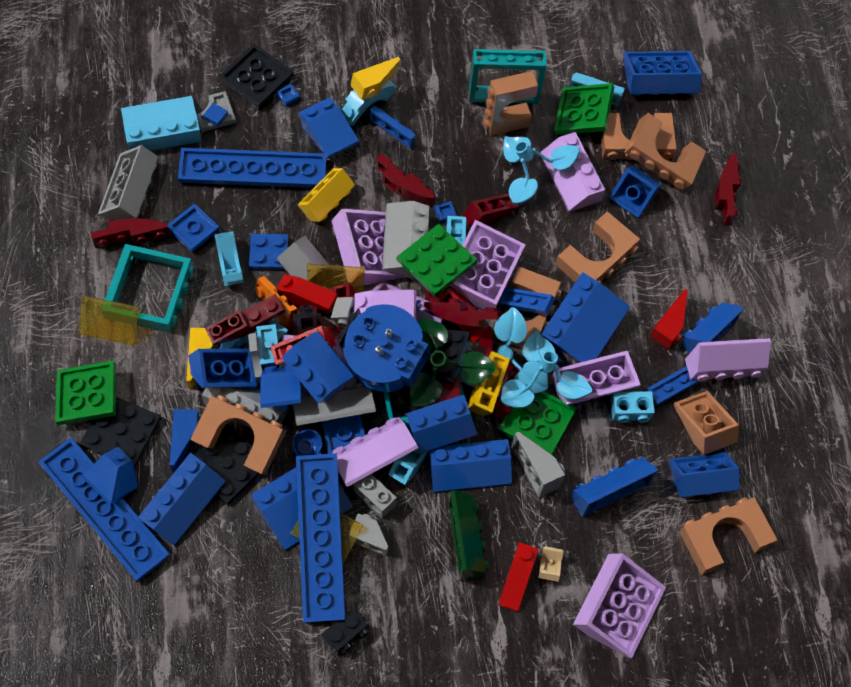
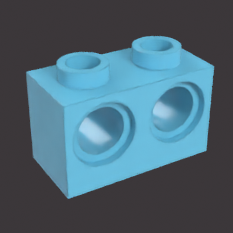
M447 216L446 231L461 245H463L466 239V217Z
M652 391L613 393L610 399L612 421L620 423L638 421L645 423L651 420L654 415ZM619 406H624L627 410H621ZM638 406H644L646 410H641Z

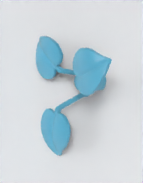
M505 136L503 151L506 160L510 163L521 161L526 178H518L510 185L509 196L512 203L526 202L537 191L538 183L535 179H529L525 163L532 160L533 154L552 163L555 170L563 171L569 169L575 163L580 153V148L574 145L557 147L551 152L550 159L536 151L535 148L531 149V141L528 138Z
M511 307L498 318L494 326L498 339L507 341L505 345H501L497 349V353L509 358V361L520 371L515 375L514 379L520 380L528 386L539 368V362L528 361L521 368L513 359V352L509 347L511 341L515 343L522 342L527 334V325L522 314L516 308ZM460 368L457 377L460 378V381L474 387L475 384H469L462 378V368ZM540 372L536 381L529 389L531 392L539 393L547 390V373Z
M536 330L526 340L523 347V356L527 361H539V368L528 386L516 379L507 381L502 387L501 401L512 408L529 406L534 400V394L529 389L541 371L550 373L555 370L556 379L560 381L557 384V391L566 399H580L591 394L592 388L583 377L575 372L564 371L561 377L559 376V366L556 365L558 356L555 353V349Z

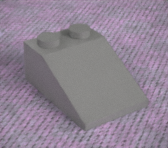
M520 432L515 433L511 448L538 498L560 489L565 476L563 465L558 463L554 456Z

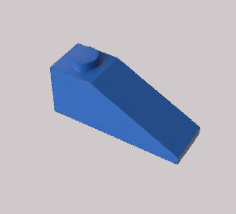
M174 409L170 468L172 472L178 469L194 443L190 439L201 418L198 409Z

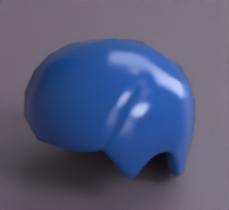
M305 429L294 436L291 445L292 451L296 456L320 453L323 443L322 437L317 431Z

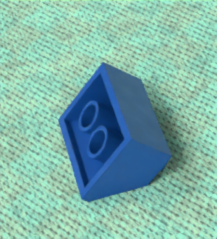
M723 302L718 307L713 306L707 313L708 316L705 319L702 317L695 324L696 328L693 331L689 329L684 334V341L681 346L691 353L699 342L719 341L736 324L744 308Z
M319 331L296 343L281 357L317 403L328 402L355 377Z
M197 349L188 355L191 375L202 388L257 387L250 349Z
M464 395L406 413L420 453L477 435Z
M727 452L669 459L675 489L681 497L691 498L694 495H712L718 492L730 493L734 490H739V467Z

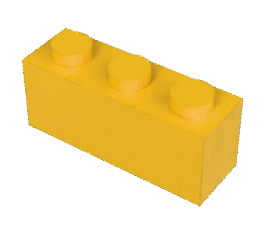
M333 168L298 206L310 221L321 222L326 219L331 209L339 205V201L343 197L350 194L355 184L343 168Z

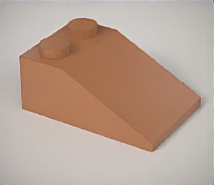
M708 391L674 403V407L693 443L703 455L738 442L739 424Z

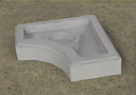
M226 91L209 95L207 108L203 112L196 114L202 132L219 128L203 119V114L212 103L228 111L227 117L219 127L236 123Z
M252 333L248 335L249 349L256 381L261 385V373L264 370V366L260 365L257 335Z

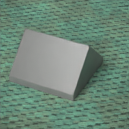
M305 235L295 241L276 258L289 275L297 276L307 281L328 265L327 261Z

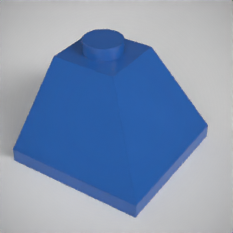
M119 447L103 454L82 476L109 504L116 502L138 488L132 460Z

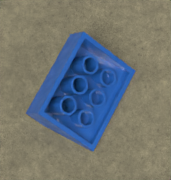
M691 51L623 52L627 87L630 94L639 96L642 94L659 95L667 93L675 95L677 93H685L691 95L693 93H700L702 72Z
M582 272L541 335L554 348L578 363L597 359L631 306L600 282Z
M294 468L251 495L253 504L285 551L300 542L297 470ZM339 483L340 516L353 509V505Z

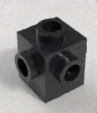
M308 304L297 307V314H293L294 326L297 325L298 333L307 332L317 328V325H321V313H317V307Z

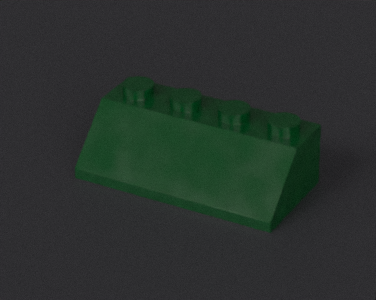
M455 490L450 491L448 507L460 581L484 579L486 572L489 571L487 559L483 558L485 542L484 539H480L482 524L481 520H477L476 513H479L478 501H474L472 494Z

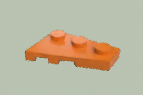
M265 276L258 278L255 287L257 296L265 300L276 294L285 313L276 317L275 320L287 330L292 329L293 314H296L297 308L294 305L289 306L287 304L288 299L284 295L279 296L277 288Z

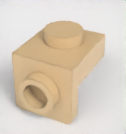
M543 547L538 578L559 582L563 550Z

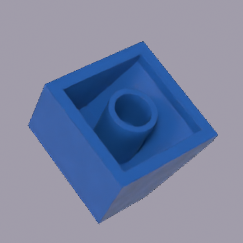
M635 166L627 167L609 199L639 218L653 202L663 185Z

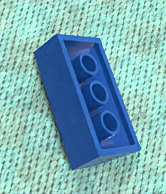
M508 439L447 445L429 450L428 452L433 493L512 485L511 454Z
M190 453L138 518L175 546L226 481Z
M643 457L637 460L635 458L630 459L623 467L619 468L616 466L610 469L608 474L604 476L597 475L591 479V482L575 486L571 499L581 516L584 517L650 485L658 469Z

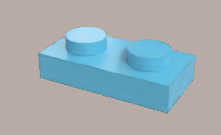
M276 324L258 326L256 329L260 365H274L275 361L270 346L278 343Z

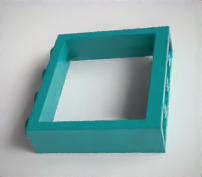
M474 49L469 81V102H486V99H488L487 89L490 86H477L479 69L538 70V89L535 97L512 103L539 104L547 67L546 51Z
M125 244L101 309L104 318L171 333L173 326L178 321V310H181L183 307V295L188 292L189 277L193 276L194 266H192L191 259ZM134 258L182 268L165 318L116 308Z

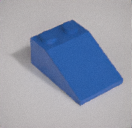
M330 97L299 112L302 128L328 159L359 144V140L340 108Z
M287 364L283 368L269 366L262 370L261 408L301 403L305 386Z

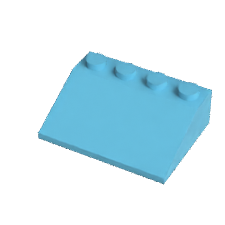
M192 96L121 108L129 150L140 145L149 151L202 142Z

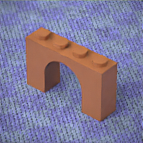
M533 71L490 81V88L487 89V108L484 110L485 119L483 120L484 129L488 130L490 136L530 127L532 116L527 103L506 106L512 102L536 96L538 84Z
M610 113L607 131H600L602 159L633 160L624 153L630 140L621 131L619 113ZM654 113V117L663 122L655 139L656 149L665 160L673 159L676 152V141L672 113Z
M647 113L639 120L624 153L683 191L692 185L706 151L691 142L682 149L677 162L665 160L658 153L655 145L656 136L663 122Z
M606 212L595 222L592 232L610 247L612 252L610 258L599 262L591 261L571 245L558 255L555 265L573 281L576 282L581 273L584 272L602 284V280L605 277L609 278L617 266L621 267L629 255L633 256L638 251L640 239L609 212Z
M518 267L511 284L513 289L551 294L557 301L562 292L559 289L561 282ZM552 305L548 313L549 316L553 315L555 305ZM539 313L534 319L525 321L527 325L525 339L520 343L511 341L510 345L523 349L526 340L532 333L537 330L541 334L549 323L547 321L548 315ZM494 323L493 328H492V338H495V339H497V340H500V339H498V337H497L496 334H495V331H494L495 323Z
M218 395V397L211 396L190 440L213 449L225 425L233 420L242 419L252 427L254 432V444L244 466L266 475L285 436L286 430L282 429L283 425L274 420L269 423L264 420V415L255 411L253 414L246 412L247 407L236 403L235 406L229 404L230 399L222 395Z
M755 497L749 500L743 498L731 507L730 505L723 506L719 509V512L714 514L708 512L701 516L700 520L695 521L691 519L683 524L684 526L680 531L701 575L719 569L724 563L712 537L713 528L717 525L732 524L741 529L754 553L773 546L777 541Z

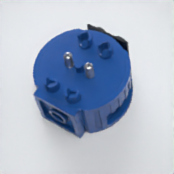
M374 305L366 308L363 313L357 308L356 312H352L347 321L349 324L346 329H342L338 336L339 346L355 378L365 387L379 392L397 391L402 389L404 385L412 389L431 355L429 345L424 342L422 330L416 319L406 310L394 305Z

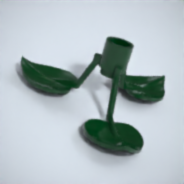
M426 317L421 318L419 326L422 330L424 342L429 345L430 352L434 350L430 356V361L434 366L432 368L433 376L431 377L428 373L419 374L412 389L409 388L411 405L426 406L440 398L443 385L435 380L437 370L446 368L448 364L462 368L461 376L469 384H480L495 371L496 367L492 360L477 351L465 353L462 358L463 364L448 359L444 352L438 349V347L444 346L448 340L447 329L439 322Z

